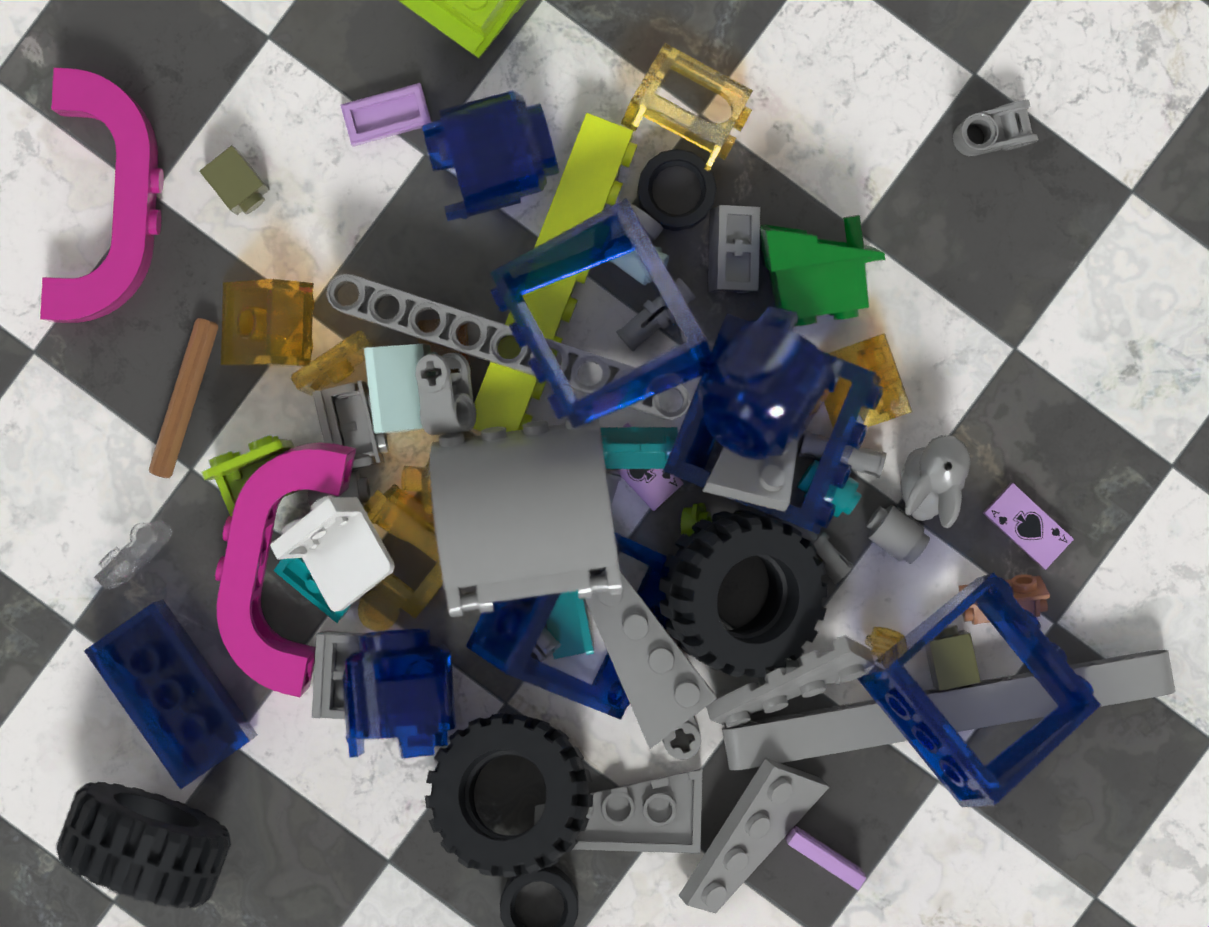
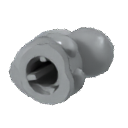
M941 435L932 439L926 448L915 449L909 454L901 473L900 482L902 496L906 504L905 514L912 515L913 518L920 521L932 519L939 514L941 524L945 528H949L955 523L961 507V490L964 488L971 462L970 452L962 441L954 436Z

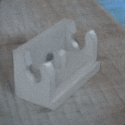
M719 205L710 210L708 293H722L726 291L749 293L758 291L761 207Z
M321 631L316 634L312 718L355 719V717H362L367 633Z

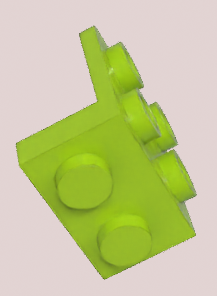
M272 435L249 443L250 452L240 455V452L233 453L230 451L208 460L211 468L201 473L204 480H216L231 517L239 493L248 479L265 463L286 450L294 448L292 440H279L278 436L272 437ZM296 490V491L289 492V493H287L284 497H286V496H288V495H290V494H293V493H295V492H298V491H300V490Z

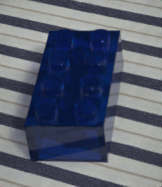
M164 600L153 602L84 650L180 790L258 736Z

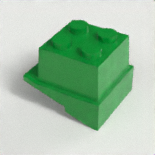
M860 215L843 217L846 242L820 239L816 235L807 234V230L766 224L760 225L762 264L769 271L776 313L784 321L791 322L792 326H805L817 323L816 316L829 314V316L834 317V320L850 319L859 316L858 309L869 308L865 263L885 260V253L872 246L864 245Z

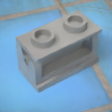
M360 380L356 384L349 383L312 392L324 443L356 448L352 470L384 462L383 453L389 452L388 442L385 433H374L370 395L366 382Z

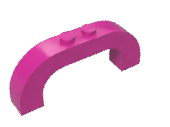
M54 68L51 110L61 116L86 117L102 121L112 133L116 145L112 241L107 257L96 270L79 278L42 277L40 319L49 322L79 323L110 314L126 303L141 286L151 264L154 235H159L161 231L162 217L161 211L156 210V195L163 191L164 174L163 169L158 168V148L154 130L146 114L135 100L121 88L100 75L79 69Z
M309 443L286 450L261 466L248 479L239 493L232 517L229 516L225 522L223 541H227L225 557L221 556L215 573V580L220 581L217 598L218 628L228 653L241 670L254 681L273 691L300 698L311 684L316 648L289 641L279 636L268 625L261 609V592L278 506L287 493L296 490H314L340 496L349 488L356 448L333 443Z

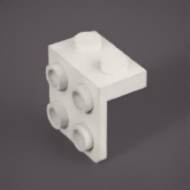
M328 495L314 502L310 507L312 511L304 518L292 521L281 530L283 535L271 543L270 547L277 559L302 558L329 608L337 612L346 609L394 571L395 565L358 497L334 498L333 495Z

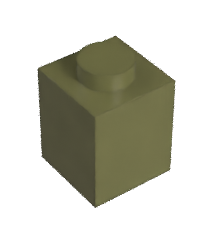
M233 145L199 171L229 210L236 215L242 211L245 214H249L257 209L265 201L262 195L269 191L261 178Z
M949 625L933 629L934 636L923 638L934 688L942 691L981 682L969 632L965 630L958 631L957 625Z

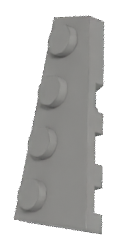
M844 635L832 641L835 650L823 653L814 650L800 657L803 666L799 668H778L766 674L767 676L764 678L765 685L759 686L758 683H749L714 700L706 706L710 720L726 725L727 728L739 727L750 722V715L762 710L765 713H771L787 707V700L799 695H802L804 698L818 695L827 689L826 684L838 679L841 682L855 680L865 674V668L875 665L871 651L864 645Z

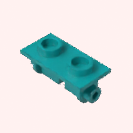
M600 427L605 469H678V427Z

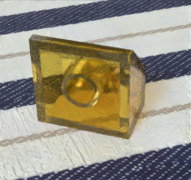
M279 279L223 282L221 365L311 366L313 351L312 319L314 310L313 283Z

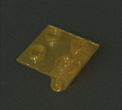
M885 333L809 360L836 438L912 412Z

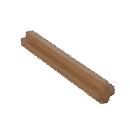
M203 318L195 320L149 466V472L155 476L170 478L173 474L218 331V324Z

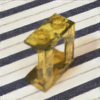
M664 43L631 98L621 124L636 132L644 117L710 152L711 155L704 167L705 170L710 171L717 157L725 160L737 138L730 135L733 128L741 132L748 120L752 109L747 107L746 104L753 90ZM672 69L723 97L730 105L732 114L725 122L712 123L661 97L658 93Z
M394 484L384 494L377 490L363 507L365 512L368 513L372 524L383 523L392 527L436 561L437 564L416 591L393 573L374 587L416 619L444 584L436 530L394 497V494L400 488Z

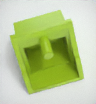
M527 0L397 1L479 59Z

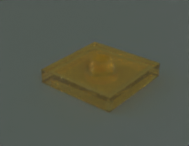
M358 330L291 374L292 377L290 378L299 391L312 396L313 391L321 390L332 382L336 384L355 372L354 368L365 361L364 348L378 346L370 336Z

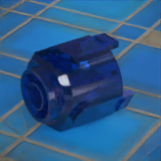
M513 90L439 110L440 120L422 126L433 172L455 168L464 201L444 207L447 221L459 218L467 219L471 216L521 203V197L543 191L547 184L546 177L559 174L553 143L541 104L526 106L524 97Z
M768 307L757 322L750 321L743 324L699 387L701 406L706 411L704 423L707 430L722 446L741 457L761 460L767 456H782L793 439L796 441L800 439L828 394L834 392L845 362L837 358L832 366L818 347L801 334L792 330L799 319L796 312Z
M398 629L358 634L359 650L352 652L345 660V670L342 677L346 741L348 742L349 757H358L365 753L364 739L398 738L402 759L434 755L435 746H447L448 731L457 727L451 650L443 643H431L430 629Z

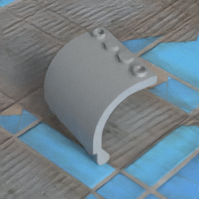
M576 415L566 418L565 424L548 426L547 421H533L523 424V430L506 432L505 427H491L481 430L480 436L464 438V433H449L439 436V441L432 442L430 450L432 504L441 571L450 617L464 616V611L480 609V613L494 611L493 602L575 590H578L580 599L593 598L592 593L609 591L610 595L623 593L599 419L590 420L589 415ZM606 567L607 574L590 576L589 570ZM476 586L477 592L461 594L460 588Z

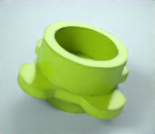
M704 503L693 504V507L683 508L681 515L682 534L691 536L694 533L692 525L701 519L712 522L711 513L706 512Z

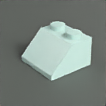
M427 344L364 348L374 433H399L423 430L424 428L420 420L421 407L418 383L415 376L416 366L423 356L437 354V352H431V345ZM436 371L427 372V376H436Z

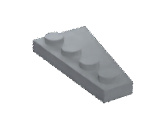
M768 354L703 489L704 492L786 511L791 498L808 364Z
M620 570L622 594L610 595L609 591L592 593L593 598H586L585 600L648 747L651 749L716 700L717 696Z
M765 758L680 892L679 897L687 906L716 914L830 786L820 777Z
M703 769L589 793L593 794L592 807H588L586 814L589 822L585 831L579 833L576 838L578 843L572 850L700 853ZM546 803L535 805L534 825L541 818Z

